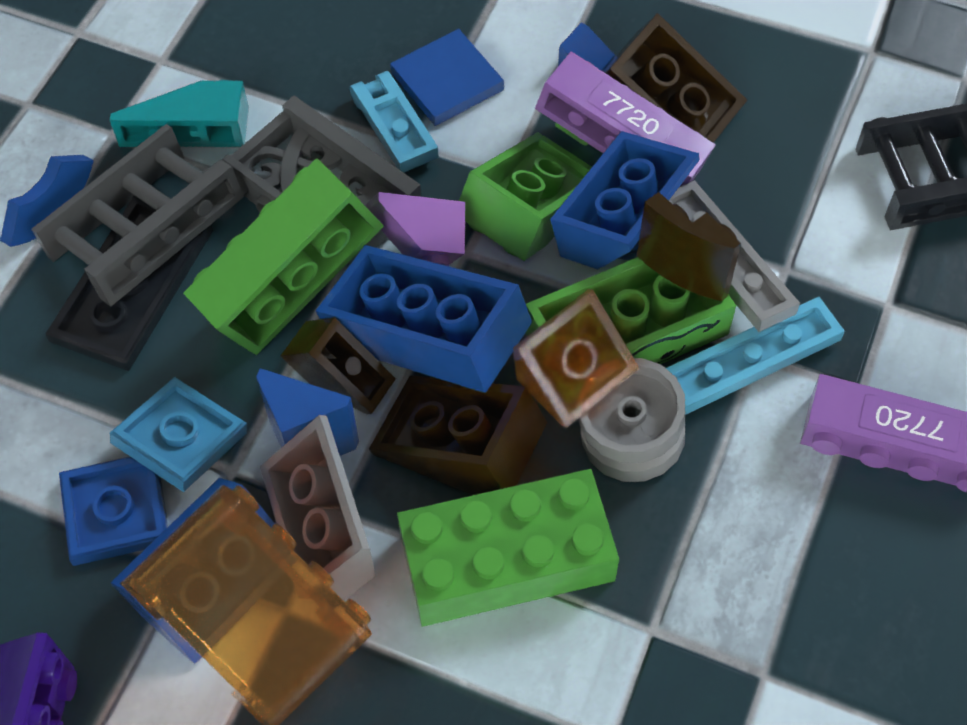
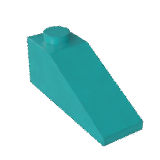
M198 81L110 114V123L119 147H137L165 124L172 127L180 147H241L245 144L249 106L243 81Z

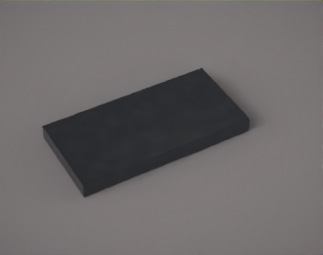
M133 196L121 215L138 226L156 210L138 197ZM209 225L112 306H109L100 299L86 272H84L46 332L49 342L130 371L212 234V225ZM111 230L99 251L102 253L106 252L123 237Z

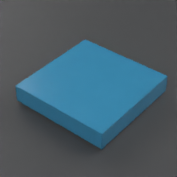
M174 377L109 433L110 443L182 492H185L247 434V423Z

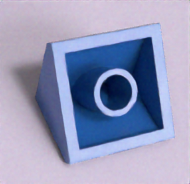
M261 368L259 369L256 378L269 422L281 448L318 415H324L328 418L339 455L342 456L356 450L359 444V437L351 397Z

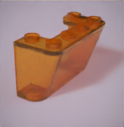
M221 485L120 584L156 620L163 618L235 689L231 695L261 725H280L371 637L372 633L367 626L371 622V617L354 600L348 599L344 602L330 588L334 584L332 577L316 562L311 561L307 564L293 550L297 543L284 528L276 523L270 527L256 513L260 508L259 504L244 488L237 485L231 490L227 486Z

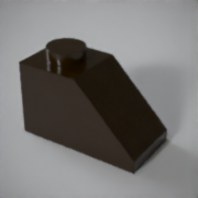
M335 317L305 321L280 355L309 384L351 397L353 408L365 414H372L396 380Z

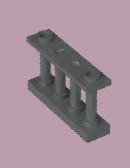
M165 124L31 230L52 262L69 250L88 264L84 271L100 299L109 306H112L239 202L244 195L232 166L220 159L205 172L185 161L172 127ZM168 171L189 183L172 199L151 186L152 183ZM133 196L138 197L156 210L138 226L117 212L129 203ZM102 223L123 237L104 253L83 239Z

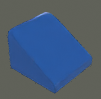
M580 23L560 45L558 66L572 51L603 71L614 59L615 55L586 24Z

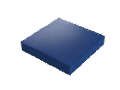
M459 28L390 63L391 74L434 126L504 90L503 78Z
M132 457L59 472L68 555L73 566L145 550L168 527L161 477Z

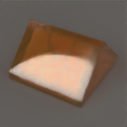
M591 289L586 290L513 347L517 380L566 428L640 369L595 292Z

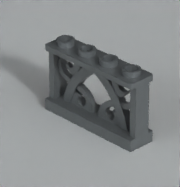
M295 95L282 105L283 111L236 152L232 155L227 154L221 159L232 166L243 195L255 204L259 212H261L266 204L275 200L281 194L278 190L279 188L283 192L292 183L298 169L301 170L308 167L313 162L311 158L313 152L323 157L320 161L329 170L337 167L342 171L340 181L348 189L353 182H357L364 187L362 189H355L358 195L356 197L365 206L378 192L421 197V186L419 183ZM292 135L285 151L276 148ZM262 159L282 161V165L271 162L261 166L262 171L271 173L270 177L262 179L251 170ZM380 230L366 245L377 248L387 236ZM358 253L342 268V270L346 271V269L349 267V265L352 263V261L355 259Z

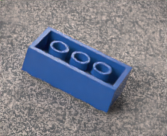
M364 245L316 309L319 319L335 317L377 360L484 393L487 392L532 323L518 284Z

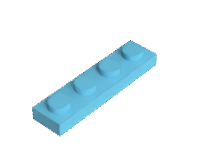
M816 297L799 305L797 314L760 332L755 327H752L666 369L677 378L685 394L686 415L841 341L845 331L821 298Z

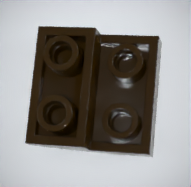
M660 192L645 201L637 257L662 277L690 292L718 301L728 297L741 243L737 240L734 232L728 226L719 224L707 212L694 222L690 221L682 207L672 204Z

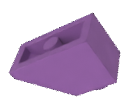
M378 192L366 204V207L384 225L381 231L403 255L449 266V264L465 254V202Z

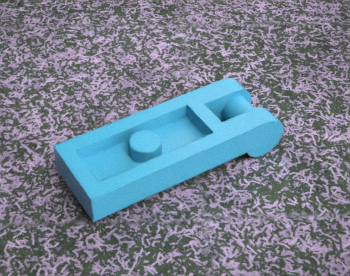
M389 71L376 75V80L367 84L360 81L349 86L354 104L358 109H361L399 170L404 173L439 158L438 146Z

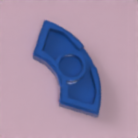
M85 155L51 156L40 180L24 195L8 200L0 241L13 247L36 239L31 229L85 187L94 160Z

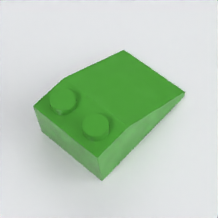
M537 132L469 172L459 201L465 202V222L473 230L483 233L501 245L507 253L525 261L547 246L555 237L550 220L592 166Z

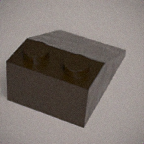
M658 13L633 35L603 70L604 73L621 84L626 85L632 91L663 109L692 130L697 131L712 143L747 101L726 78Z
M410 375L370 445L369 450L377 457L466 493L477 495L517 486L548 422L526 387L492 383L487 392L484 393L438 378Z

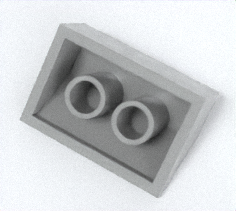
M318 415L262 464L260 469L298 598L345 600L375 577L367 538L328 418L324 415Z

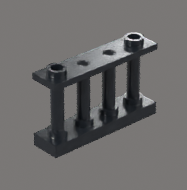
M967 103L891 118L879 117L872 121L864 122L855 148L857 155L879 152L896 190L892 195L884 216L890 231L967 216V177H954L938 142L939 140L960 137L967 151ZM920 144L937 183L923 186L913 185L897 148Z

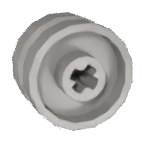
M643 358L618 359L602 365L587 378L579 394L578 414L582 445L589 461L604 475L622 482H644L663 475L678 461L685 445V394L677 378L662 365Z

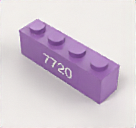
M572 51L547 79L535 106L537 111L602 153L606 151L621 131L699 153V162L680 187L695 179L716 145Z
M819 374L811 395L800 444L810 446L821 454H840L855 458L870 467H888L907 472L911 477L918 480H937L955 485L958 489L967 493L966 411Z

